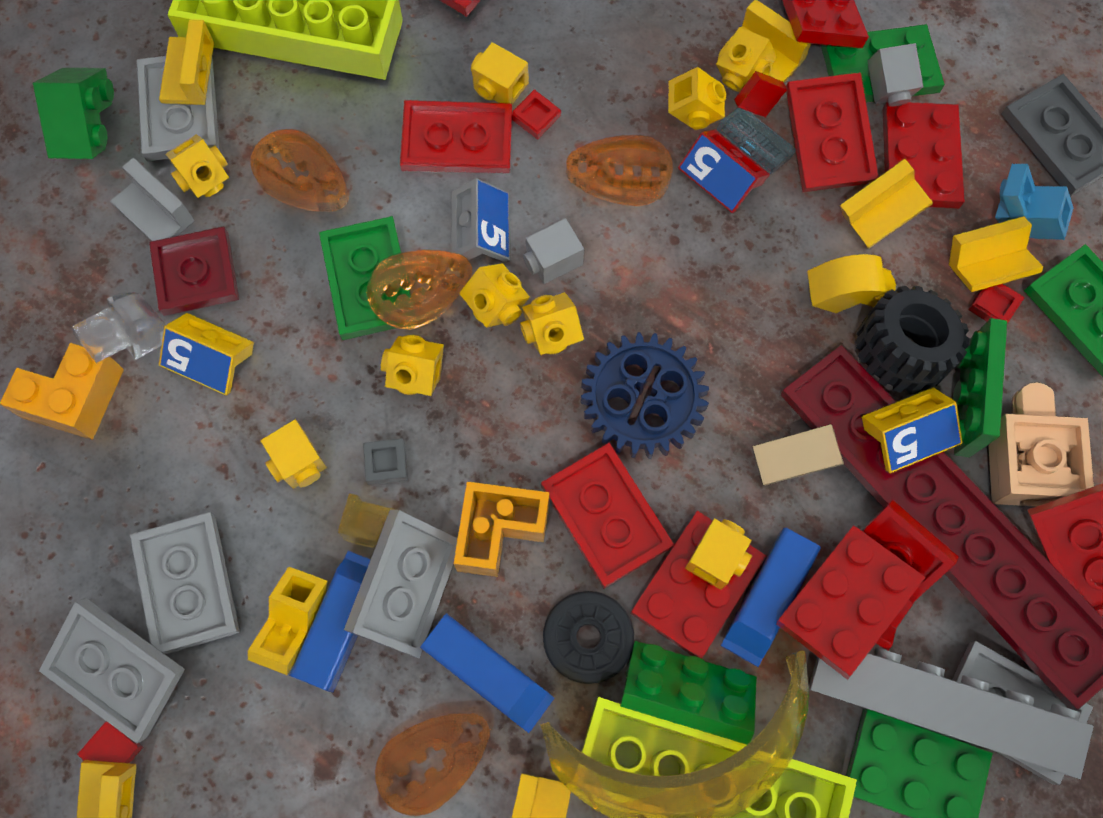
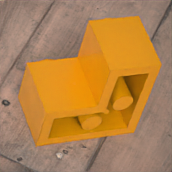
M70 343L54 378L16 368L0 401V405L20 418L93 440L124 369L106 353Z
M467 481L453 563L457 572L498 577L504 537L544 542L549 509V492Z

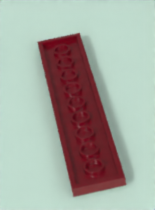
M842 345L783 389L781 393L782 398L812 430L832 424L844 465L883 508L891 500H894L959 556L957 563L945 575L1067 708L1078 711L1103 688V618L944 451L892 473L886 471L881 442L864 430L862 416L896 403V401Z

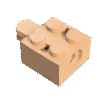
M1038 382L1030 383L1016 392L1012 397L1013 414H1005L1001 417L1000 437L988 445L992 503L1037 507L1093 487L1088 418L1057 417L1054 391L1045 384Z

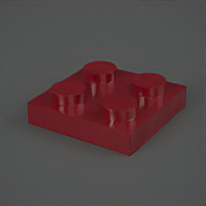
M224 226L149 242L158 309L163 316L239 300L229 234Z

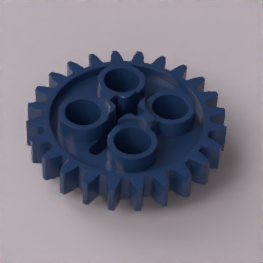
M638 332L635 343H630L628 338L623 335L621 336L620 348L608 342L606 347L608 356L596 352L594 360L598 366L587 365L586 374L592 379H582L581 388L588 391V393L581 395V404L590 406L584 411V419L596 418L591 426V432L596 433L604 430L602 444L605 445L614 439L617 441L616 453L618 454L625 446H629L631 458L636 457L639 449H644L647 458L651 459L654 448L658 447L661 453L667 456L670 442L678 449H681L684 444L682 435L692 439L696 433L692 425L701 426L704 417L698 412L706 411L709 402L701 399V397L707 395L709 386L698 385V383L703 380L705 372L692 371L698 359L694 357L685 361L683 357L686 347L683 346L677 351H673L671 349L672 338H669L664 345L658 344L656 333L652 335L650 342H644L641 332ZM633 364L638 365L644 370V374L636 377L631 376L626 372L625 367ZM659 366L661 370L652 385L650 396L645 399L635 424L629 425L628 419L636 407L638 396L643 393L653 368ZM667 380L674 381L679 386L680 391L675 393L666 392L660 383ZM619 397L627 402L628 407L620 411L614 410L609 406L608 401ZM648 414H657L663 419L664 425L651 427L645 422L644 417Z

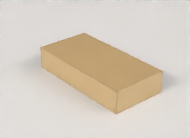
M832 424L753 446L762 482L765 486L844 465Z

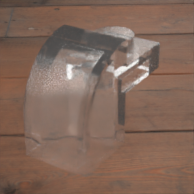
M125 292L107 298L108 308L72 326L76 338L93 360L98 363L124 348H127L135 360L162 346L164 326L166 324L143 295L136 292Z

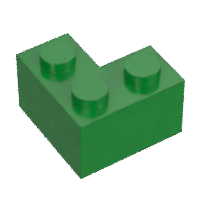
M61 68L33 82L48 158L93 159L106 149L108 135L106 127L101 124L99 113L112 105L114 98L113 84L107 78L106 68Z

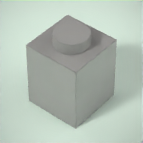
M916 43L879 49L867 61L875 104L888 102L889 106L903 105L912 100L911 97L923 88Z
M565 218L526 237V253L523 254V259L532 275L538 273L543 284H546L582 266L584 247Z

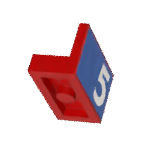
M716 129L702 132L678 166L679 170L731 213H735L750 191L762 186L770 175L767 170Z

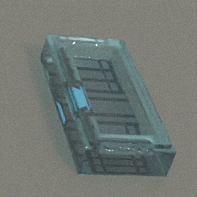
M737 108L722 119L716 129L771 175L789 161L796 151L792 145L755 115L741 108Z

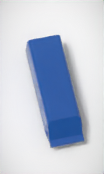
M783 528L774 541L720 646L759 667L780 629L776 625L777 621L795 600L821 547L794 531Z
M347 551L345 558L336 569L289 676L334 693L358 635L345 631L344 628L371 559Z
M447 613L420 647L528 733L531 732L555 699Z

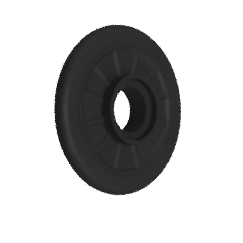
M582 591L563 598L550 611L543 629V645L548 660L561 675L574 682L595 684L614 677L627 664L634 646V630L627 612L616 600L603 593ZM585 625L594 626L600 633V643L592 649L583 648L577 642V631Z

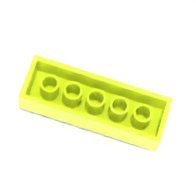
M173 0L167 14L178 37H186L189 20H204L214 41L213 48L386 80L403 22L399 0Z
M598 697L594 705L572 785L670 818H849L857 780L757 747L620 707L619 703Z

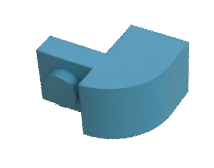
M1012 164L1008 178L1004 179L1000 186V203L995 218L998 223L1024 216L1032 224L1029 238L1065 240L1074 208L1067 186H1035L1028 164Z

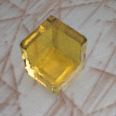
M349 493L338 533L347 542L375 548L388 513L392 508L363 502L358 495Z

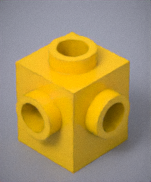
M739 27L729 44L721 49L716 65L723 78L722 82L728 88L740 92L755 71L769 76L772 64L777 57L770 39Z
M699 67L669 80V114L694 130L706 128L709 124L725 118L726 91L720 81L714 79Z
M197 134L165 154L176 169L170 174L181 190L185 193L190 189L197 198L202 195L210 197L224 187L222 182L229 178L223 169L228 165L224 156L215 145L209 148L205 141ZM200 166H202V169L199 172H196L197 169Z
M503 263L479 267L459 293L472 309L475 318L483 323L486 328L500 324L508 326L515 322L522 314V306L530 298L522 288L518 277L509 272Z
M565 292L555 296H539L532 300L531 304L522 307L525 321L520 322L523 337L527 344H534L540 355L559 353L565 350L568 345L584 340L576 306Z
M416 335L398 336L391 348H385L382 355L381 371L386 372L385 387L397 389L400 393L407 395L418 393L431 396L440 380L444 344L428 342Z

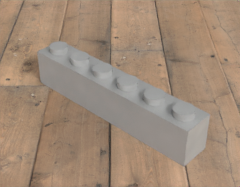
M876 648L874 655L867 654L848 680L819 657L816 659L808 687L812 691L1078 779L1082 777L1094 726L1080 722V712L1052 704L1049 712L1034 707V697L1008 689L1005 697L988 692L989 683L964 675L962 676L961 683L943 678L945 673L943 668L919 661L918 667L915 669L900 664L902 655Z

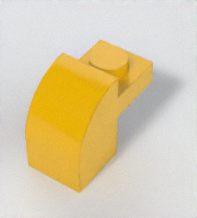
M860 254L844 256L825 262L807 271L812 306L833 313L841 312L860 303L874 307L891 289L896 290V282L891 274V270L883 268L882 259L877 255Z
M292 567L287 568L269 596V618L248 649V661L288 675L327 592V580Z

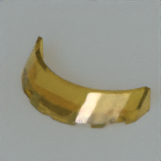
M802 650L786 656L792 679L781 705L767 726L747 746L720 763L699 771L672 776H650L629 773L604 765L580 752L547 722L540 725L552 771L575 796L609 818H730L760 799L780 778L795 754L805 727L809 706L806 653Z

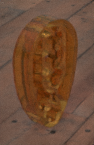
M281 129L269 133L255 146L251 155V169L259 186L268 195L283 203L312 211H337L347 204L349 193L338 165L322 145L308 134L295 129ZM279 151L283 161L290 163L293 160L297 170L300 172L308 170L309 175L307 177L303 175L296 177L292 168L285 167L283 169L278 159L273 156L268 159L267 154L269 152L276 154ZM336 188L338 191L336 196L329 194L326 197L323 189L333 191Z
M621 135L590 142L572 151L566 161V175L571 183L584 192L602 200L631 206H644L660 199L670 185L673 172L672 158L664 145L651 137L643 135ZM581 162L586 163L587 169L584 173L579 172L578 169ZM615 165H622L623 174H615ZM633 166H641V176H634ZM652 167H659V177L652 176Z
M417 250L390 256L376 266L368 282L367 298L373 312L390 326L399 329L422 327L437 319L455 303L460 296V291L472 276V266L464 256L441 250ZM450 268L452 272L458 271L460 276L457 277L455 274L445 275V273ZM417 280L420 284L427 283L429 285L427 291L424 287L415 289L410 298L406 294L399 295L394 304L390 300L383 301L381 298L384 292L388 297L395 296L400 287L404 290H410Z
M475 713L448 714L411 726L393 737L382 749L375 769L376 785L383 800L395 811L409 816L429 814L442 807L460 791L481 762L491 737V729L488 722L482 716ZM465 722H469L472 726L477 724L482 726L483 730L478 734L481 741L477 745L467 741L465 743L461 742L454 748L452 747L454 743L460 740V736L464 734L462 725ZM431 747L435 751L442 749L446 751L447 756L442 760L445 767L441 771L436 767L426 770L424 773L427 779L425 783L421 784L418 780L408 783L406 786L408 794L405 797L400 793L393 795L390 793L389 788L393 785L391 776L394 773L399 777L408 775L411 772L409 763L412 760H415L417 764L426 762L429 759L427 750Z

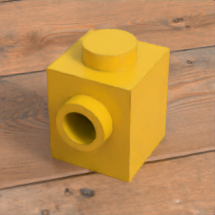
M491 42L484 53H478L472 62L471 72L474 89L486 100H494L498 103H512L513 105L529 84L528 62Z
M296 419L260 440L271 458L265 464L278 483L285 480L292 489L298 486L301 488L306 487L317 481L321 476L320 472L327 469L317 450Z
M714 518L685 569L722 590L728 584L733 574L738 577L742 575L752 557L751 554L746 552L752 540L744 536V529L734 522L726 519L720 522Z

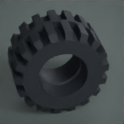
M900 286L896 291L891 289L881 297L858 328L856 335L859 337L856 339L855 344L856 349L861 350L858 355L861 363L868 365L866 371L871 376L875 374L880 378L878 381L883 386L887 384L892 385L893 391L902 393L904 389H907L909 394H918L920 390L926 391L931 389L935 385L937 386L967 354L965 349L969 346L970 338L966 336V333L969 331L967 324L960 320L963 317L959 310H954L950 306L952 303L947 298L944 300L939 298L938 293L931 289L928 292H925L920 286H913L911 290L907 286ZM907 336L912 338L917 344L912 342Z

